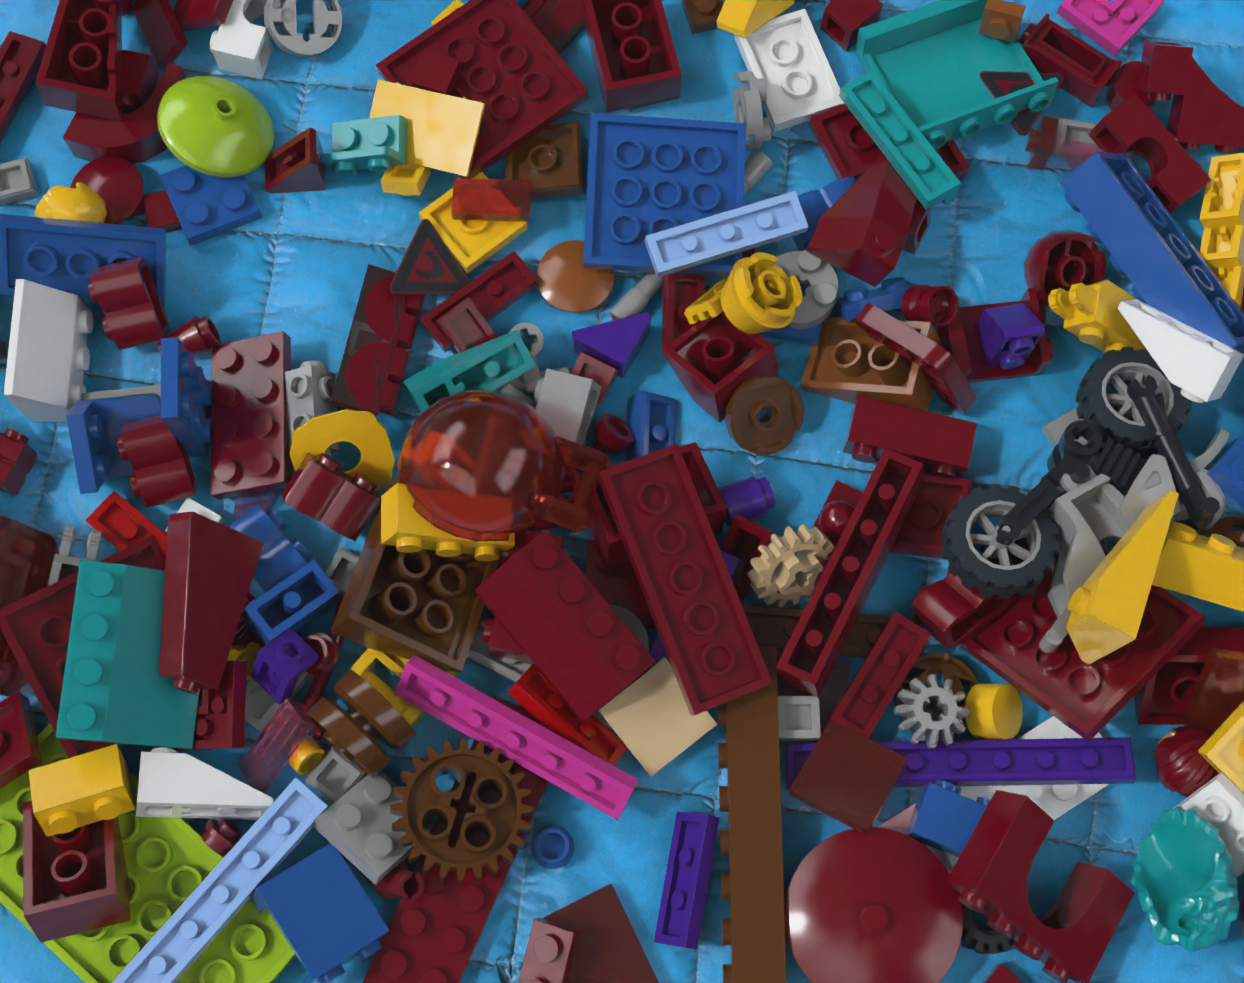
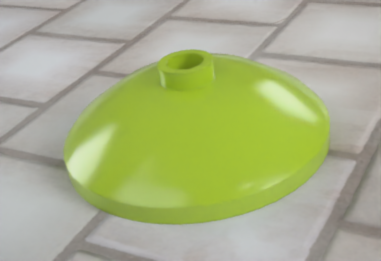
M194 76L183 79L166 91L158 108V129L164 143L181 162L201 173L224 178L249 174L266 161L272 149L274 128L267 110L252 93L232 81L214 76Z

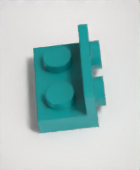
M401 115L333 123L332 153L321 154V163L333 168L334 173L347 176L356 175L359 169L387 172L391 170V166L406 164L407 119Z

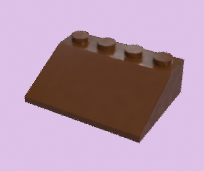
M404 472L385 488L384 493L397 483L430 488L436 487ZM380 502L331 631L373 650L406 659L416 655L435 667L460 673L463 670L485 603L476 594L475 589L497 570L500 558L494 561H478L474 558V555L470 554L441 557L436 555L435 550L422 549L418 552L405 553L397 551L396 546L381 544Z

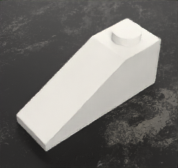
M1138 299L1120 302L1118 310L1167 379L1172 384L1182 388L1181 395L1197 403L1209 402L1222 397L1244 354Z
M166 747L154 748L150 752H141L136 817L258 820L273 803L272 797L187 753H177L176 750Z

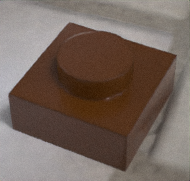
M682 0L681 4L692 34L717 28L716 21L723 7L722 0Z

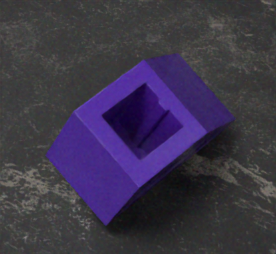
M1024 303L984 309L976 324L987 368L1001 366V369H1013L1023 365L1045 333L1043 323Z

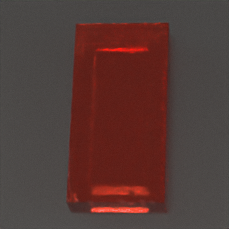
M454 178L453 220L530 222L532 181Z

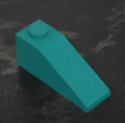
M515 330L437 361L403 382L423 417L430 426H433L536 367L519 332Z

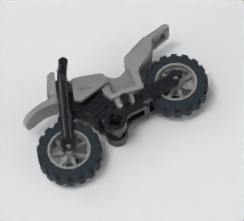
M1123 347L1119 352H1115L1113 349L1106 352L1102 359L1098 357L1092 363L1080 382V388L1076 393L1075 402H1079V406L1076 409L1079 419L1083 420L1074 421L1066 427L1059 439V443L1054 447L1047 459L1049 472L1042 477L1040 482L1027 495L1020 493V488L1010 485L1008 488H1000V484H990L987 489L983 490L981 487H977L971 490L967 497L963 495L957 501L942 530L941 541H943L944 545L941 552L943 559H948L950 573L954 577L958 575L962 579L961 584L965 588L971 590L973 587L980 591L979 595L990 598L991 595H999V599H1010L1016 593L1018 596H1022L1028 593L1033 586L1036 587L1040 584L1055 562L1048 597L1057 620L1040 640L1039 646L1045 653L1054 652L1067 635L1066 626L1071 611L1068 610L1069 600L1075 590L1082 587L1106 557L1099 542L1107 538H1115L1119 541L1144 509L1170 490L1179 493L1169 526L1173 522H1178L1193 528L1196 532L1205 531L1215 525L1225 509L1224 494L1220 486L1207 474L1208 470L1206 468L1225 445L1230 431L1222 427L1214 436L1205 452L1189 461L1176 435L1188 419L1187 414L1191 410L1192 401L1181 395L1182 388L1172 384L1167 379L1147 349L1141 348L1140 351H1133V347ZM1122 380L1131 381V383L1127 386ZM1111 383L1119 394L1106 393V386ZM1110 404H1116L1118 406H1115V408L1113 409ZM1082 436L1088 442L1086 445H1082L1075 440ZM989 517L1000 518L996 527L990 522ZM977 521L987 535L970 533L971 526ZM1026 538L1029 550H1026L1018 546L1017 544L1022 539ZM973 544L984 545L985 552L980 555ZM1007 553H1011L1024 561L1021 564L1010 566Z

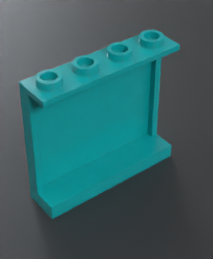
M939 0L859 28L855 54L866 73L874 71L935 150L941 148L947 141L952 139L969 138L986 128L995 125H1005L1017 116V112L1029 108L1032 113H1036L1041 110L1043 111L1052 103L1059 82L1058 79L1054 77L1044 81L1017 38L1015 43L979 34L987 0ZM983 71L1028 72L1035 85L995 99L979 76Z

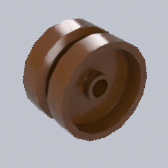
M350 669L334 684L336 695L348 709L345 711L333 700L322 697L306 714L324 733L322 736L347 761L350 763L354 762L362 771L374 779L389 764L387 753L375 738L378 737L392 749L402 750L417 734L407 720L374 687Z

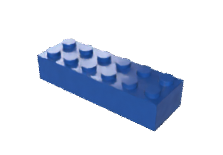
M1095 152L1060 182L1067 192L1065 194L1067 203L1075 211L1083 214L1089 223L1087 225L1088 232L1097 242L1103 243L1111 253L1109 256L1111 264L1119 273L1127 275L1134 285L1132 292L1139 301L1244 354V313L1127 154Z

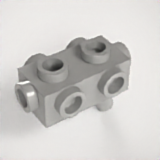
M306 361L300 364V368L284 372L289 450L291 449L292 434L295 429L303 426L313 417L337 412V405L330 404L336 383L335 374L326 371L325 363L322 361ZM340 442L330 445L325 454L331 456L332 452L340 451Z

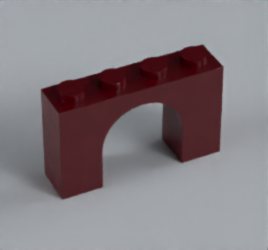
M996 790L946 882L960 893L958 900L973 911L984 913L989 917L987 924L992 929L1004 936L1014 938L1017 941L1015 948L1031 959L1040 960L1044 964L1042 971L1061 983H1067L1069 979L1080 983H1089L1135 892L1109 869L1077 862L1055 904L1047 913L1036 918L1028 901V874L1031 864L1051 829L1054 820L1028 796Z

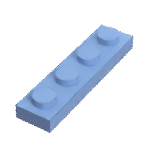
M796 191L647 235L644 242L656 276L660 277L805 233L808 229V224Z

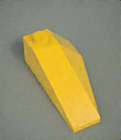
M1170 490L1149 504L1082 587L1077 588L1068 603V610L1071 611L1066 629L1083 662L1090 665L1136 639L1179 493Z

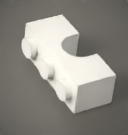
M233 0L225 23L220 24L219 29L212 33L210 39V51L213 53L219 69L258 79L263 78L274 47L267 28L252 23L257 17L264 14L267 0ZM276 0L273 8H279L284 0Z

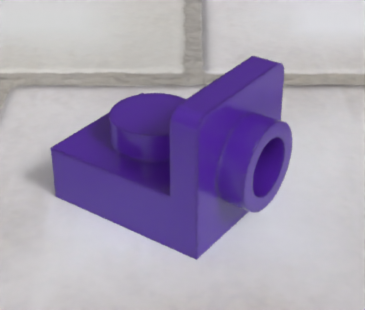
M288 629L259 650L250 676L280 705L292 696L300 674L317 662L318 654L294 630Z

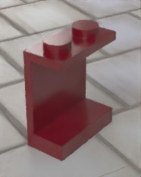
M1028 288L1020 301L960 307L958 305L955 319L946 326H937L938 335L944 343V349L953 356L968 383L1041 375L1053 359L1052 341L1044 333L1023 365L1013 369H1001V366L987 368L976 326L984 309L1024 303L1044 324L1046 320L1045 306L1043 302L1038 301L1037 293L1033 288Z

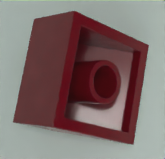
M724 311L716 317L712 318L710 316L706 320L699 321L662 349L663 356L693 401L719 423L725 419L726 406L731 394L743 381L756 375L772 374L779 377L775 347L759 334H748L736 328L728 320Z

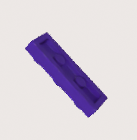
M676 813L654 942L697 950L719 817L699 813Z

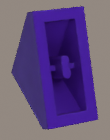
M649 311L572 331L574 352L578 355L581 352H587L619 368L617 376L624 378L650 334L651 317Z

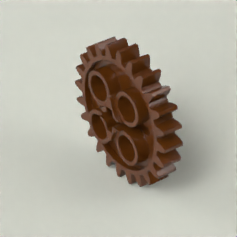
M462 738L459 750H453L449 741L444 740L442 753L439 755L431 746L427 747V762L415 756L412 758L411 764L415 774L402 770L400 779L407 787H394L393 795L403 802L390 806V813L402 816V818L392 823V831L405 832V835L398 841V847L400 849L412 845L414 849L411 851L408 861L412 863L421 857L425 859L422 872L425 875L436 866L440 868L439 881H444L449 871H455L457 883L462 884L465 872L471 871L474 879L478 882L481 880L482 868L485 866L493 875L498 873V858L507 864L512 862L513 855L508 847L518 850L522 849L524 841L516 833H529L531 825L521 820V818L531 816L534 807L522 804L521 802L528 799L532 792L531 789H518V785L523 781L525 774L517 773L511 775L509 773L514 763L512 758L502 764L497 761L500 748L497 747L488 756L484 754V741L480 740L473 751L468 749L466 738ZM474 774L476 779L467 806L468 812L465 814L457 844L451 848L448 846V840L456 816L455 808L459 806L467 776ZM442 775H451L458 781L459 787L452 792H443L436 786L435 780ZM485 786L493 787L499 792L500 800L495 804H486L479 799L477 791ZM438 816L445 821L447 828L441 834L431 835L423 828V821L427 817ZM471 828H480L487 833L489 841L484 846L474 847L467 842L465 832Z

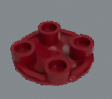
M119 157L97 158L84 165L72 181L70 188H77L76 183L82 182L105 201L107 210L105 224L118 225L130 217L139 215L143 211V178L136 166L126 159Z

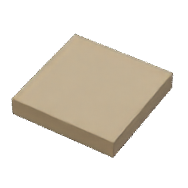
M665 656L598 709L650 777L717 725L708 711L693 716L690 715L672 666Z

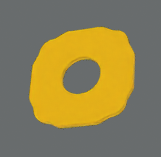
M345 409L313 417L303 426L294 430L289 454L295 472L307 453L318 457L321 452L325 453L330 445L346 441L358 447L361 459L354 469L343 473L352 477L356 473H360L377 484L376 491L391 481L395 458L387 430L371 412Z

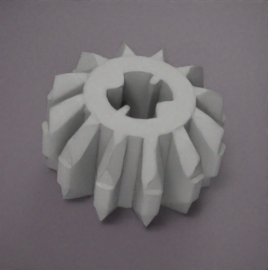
M935 674L927 676L925 685L916 677L910 681L912 691L902 689L899 692L898 697L906 705L896 706L894 714L907 717V720L903 721L898 726L900 732H904L911 727L915 731L911 736V743L916 745L925 736L928 749L937 747L938 738L943 744L948 746L954 742L952 732L962 734L965 731V725L958 719L967 717L970 714V710L966 707L957 706V703L965 698V693L960 691L952 696L949 692L953 686L952 680L947 679L938 687V680ZM930 702L932 703L933 710L940 711V715L933 721L931 720L930 713L923 712V708Z

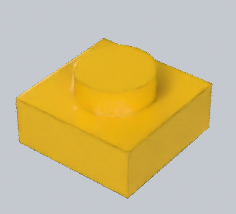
M408 162L404 165L391 166V170L385 172L380 180L383 193L420 196L431 174V169Z

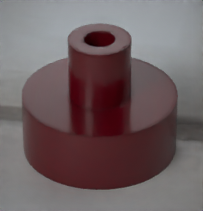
M604 413L593 425V432L598 438L593 444V448L601 455H605L609 450L623 453L634 441V435L629 426L613 414Z

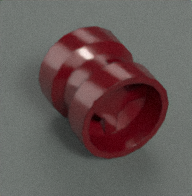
M916 284L905 291L901 307L907 321L931 322L935 326H946L955 319L959 303L956 293L948 286L934 285L931 287L929 285Z

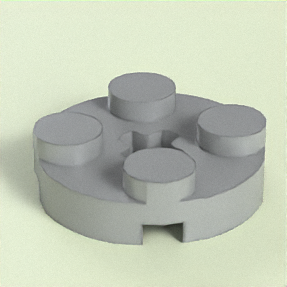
M752 71L738 72L734 74L733 80L740 81V87L733 88L735 122L746 123L747 140L745 151L760 149L763 142L771 140L770 122L768 118H763L761 102L767 101L766 84L764 78L757 79Z
M806 250L792 251L778 256L779 260L775 264L789 278L794 274L799 283L808 286L805 289L802 303L796 307L795 316L792 322L788 324L790 328L806 329L826 320L832 312L838 297V278L833 267L824 260L806 252Z

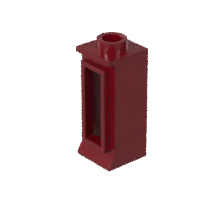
M1046 13L1038 25L1031 23L1026 28L1019 43L1023 45L1024 51L1038 72L1061 73L1064 79L1059 87L1092 108L1105 86L1108 87L1122 61L1114 60L1050 20V15Z

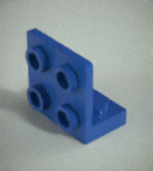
M159 395L80 400L74 404L67 413L66 418L80 494L97 493L105 479L130 477L131 474L135 473L130 461L122 460L118 450L117 437L122 436L121 432L125 423L161 415V397Z

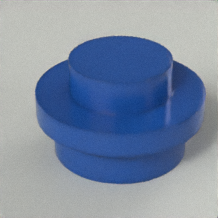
M548 825L538 830L531 842V852L535 861L547 869H558L565 866L574 853V842L570 833L558 825Z

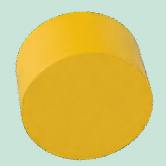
M976 684L971 688L965 702V707L970 710V714L965 717L971 734L978 739H1013L1020 730L1023 718L1022 701L1016 688L1010 684Z

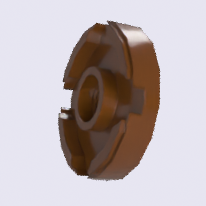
M772 374L756 375L743 381L731 394L726 406L725 424L729 436L742 449L756 455L774 454L786 448L793 441L791 438L796 430H800L803 423L804 405L800 393L788 381ZM765 407V415L758 419L759 411Z

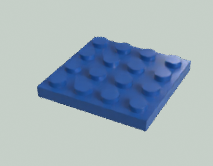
M591 113L583 268L655 272L644 242L645 236L743 207L746 123ZM742 252L677 271V273L728 277L734 264L742 259Z

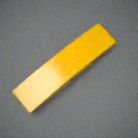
M1244 153L1211 157L1208 177L1211 181L1205 188L1199 218L1204 227L1199 254L1239 307H1241L1244 288Z

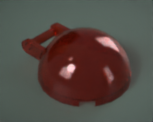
M471 389L455 392L439 399L417 417L402 444L398 458V474L400 484L406 485L408 492L415 500L413 508L436 528L455 537L477 542L508 541L509 534L533 526L538 519L574 531L586 530L591 519L588 510L599 482L597 474L609 468L610 458L599 450L556 436L552 426L539 411L514 395L494 389ZM565 465L584 471L573 504L557 499L563 488Z

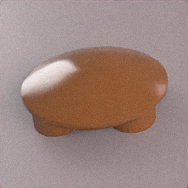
M565 241L552 247L542 257L537 269L538 288L544 297L545 303L552 308L572 313L598 310L604 305L606 298L613 288L614 270L583 268L584 241Z

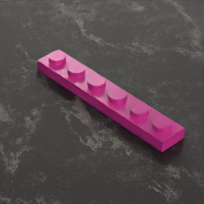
M413 655L406 663L394 695L478 742L480 740L484 741V745L492 750L497 747L500 748V754L504 757L512 758L515 763L616 820L619 819L639 781L638 779L418 656Z

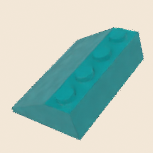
M80 560L55 738L192 749L199 694L195 695L174 689L175 681L159 676L165 571L124 564Z

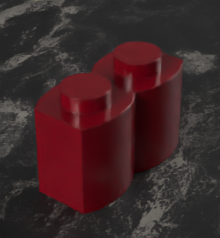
M143 256L96 268L91 275V281L88 282L89 293L93 302L100 304L106 315L103 318V328L107 338L110 341L114 340L119 350L159 341L161 338L167 337L170 331L168 318L157 295L150 269Z
M161 415L125 423L121 432L122 436L117 437V445L122 460H129L135 472L130 475V483L135 497H142L148 508L195 496L197 482L189 456L182 444L161 420Z
M321 452L318 457L307 453L283 491V501L299 512L320 521L335 532L356 541L381 502L379 492L375 490L377 484L360 473H356L354 477L343 473L340 470L342 464L325 453Z
M948 571L944 580L924 586L918 591L915 599L912 601V608L917 622L946 649H951L968 639L979 626L998 617L1011 604V598L999 599V595H991L990 598L979 595V590L973 587L971 590L965 588L961 584L962 579L958 575L954 577Z

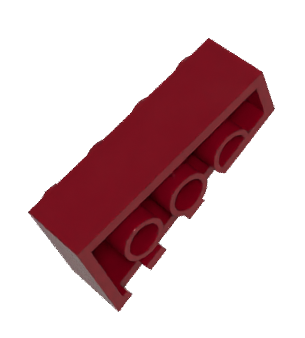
M122 0L59 1L35 81L45 106L122 122Z

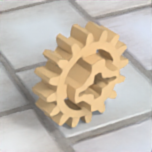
M801 524L797 532H794L790 526L786 527L782 537L772 534V542L768 544L769 546L760 545L758 547L762 553L761 556L751 558L750 560L754 568L747 572V576L751 580L750 586L768 606L775 602L779 608H783L787 600H791L794 605H797L800 596L806 595L810 598L833 553L834 546L817 527L809 530L805 524Z

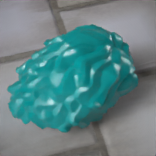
M1177 806L1172 810L1166 808L1161 813L1160 818L1157 819V822L1150 825L1151 832L1148 837L1138 842L1140 851L1131 865L1134 867V874L1130 882L1138 889L1142 910L1146 912L1145 917L1150 922L1152 932L1160 943L1164 945H1181L1189 952L1212 947L1217 941L1228 938L1230 927L1238 917L1240 906L1238 901L1239 891L1237 888L1238 879L1233 874V856L1228 852L1226 842L1219 837V829L1204 818L1199 817L1196 810L1188 809L1185 811L1181 806Z

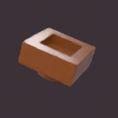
M987 0L979 34L1015 43L1026 6L1003 0Z

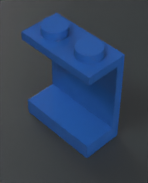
M331 843L257 887L251 898L260 914L266 910L269 911L308 975L303 980V983L334 982L346 973L343 965L356 957L362 963L383 948L380 941L390 931L340 852Z

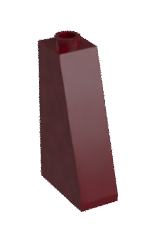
M193 511L170 514L168 520L159 676L175 681L174 689L198 695L200 689L219 688L264 543Z

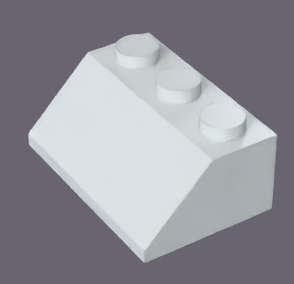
M16 279L4 395L31 422H67V413L77 401L82 400V393H86L83 376L84 370H88L90 366V353L86 343L87 333H92L93 314L78 295L25 279Z

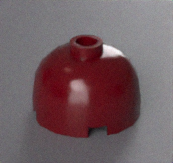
M1073 230L1050 232L1034 243L1028 251L1024 262V279L1027 287L1033 288L1036 291L1038 301L1048 306V296L1051 290L1062 288L1065 291H1069L1071 285L1082 282V284L1085 283V286L1104 280L1106 275V258L1104 252L1098 250L1095 244L1097 241L1092 236Z

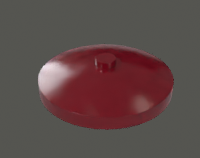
M879 827L854 828L835 834L822 841L798 865L791 878L785 897V933L788 945L798 966L812 983H939L947 974L956 958L963 929V913L961 902L958 900L959 894L957 890L946 882L950 874L947 868L921 842L891 829Z

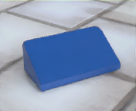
M641 391L628 399L626 424L633 432L634 441L625 450V462L675 444L676 399Z

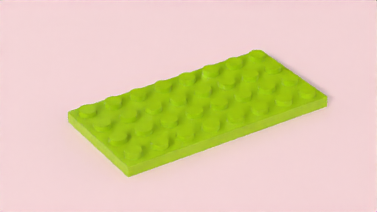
M50 723L37 736L42 762L32 769L68 759L59 739L55 738L56 733ZM130 769L129 774L135 810L120 814L118 819L129 881L131 921L43 942L85 983H112L224 858L208 847L202 840V835L184 818L136 817L139 778ZM29 771L0 788V903L35 935L24 918L23 803L32 801ZM250 898L176 983H274L295 959L296 954L269 911L266 910L260 914Z

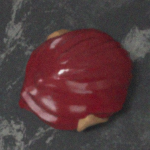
M1185 725L1172 728L1159 740L1154 750L1157 776L1164 788L1181 796L1188 797L1219 774L1198 752L1215 732L1202 726Z

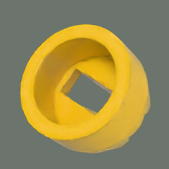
M309 737L295 739L287 751V760L299 775H306L312 772L325 756V751L321 746Z

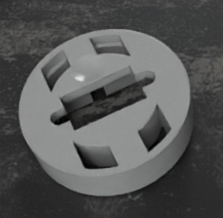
M276 0L266 1L264 23L268 35L277 47L292 56H315L329 49L339 37L342 28V12L338 0H313L314 34H309L308 41L303 39V33H297L296 0H284L279 8H273ZM323 1H327V2H328V4H329V6H330V8H331V11H328V10H327V7H326V5L324 4ZM275 25H279L284 35L278 34ZM327 27H333L329 37H321L327 30Z

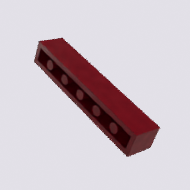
M886 448L884 449L776 666L780 681L819 698L924 483L923 463Z

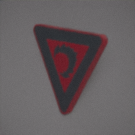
M983 71L979 76L995 99L1035 85L1028 72ZM1039 72L1044 81L1054 77L1058 79L1057 91L1063 82V75L1061 73ZM1029 108L1017 112V116L1010 123L1019 135L1025 136L1043 111L1032 113Z
M423 219L417 227L388 291L391 295L454 294L470 283V281L430 220Z

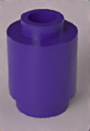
M752 476L718 488L727 506L725 522L729 527L736 514L752 520L766 515L767 510L775 507L773 492L765 477L756 479Z

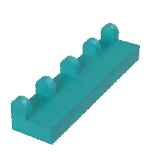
M873 70L840 87L839 97L925 209L941 201L944 205H948L956 199L961 182Z

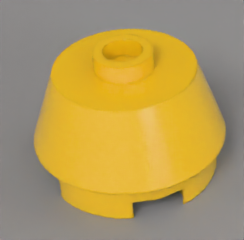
M758 252L754 253L751 257L738 260L734 264L721 292V306L726 317L736 328L745 333L758 334L787 326L795 316L796 307L802 303L803 296L798 279L794 274L789 278L775 264L779 259L774 255Z

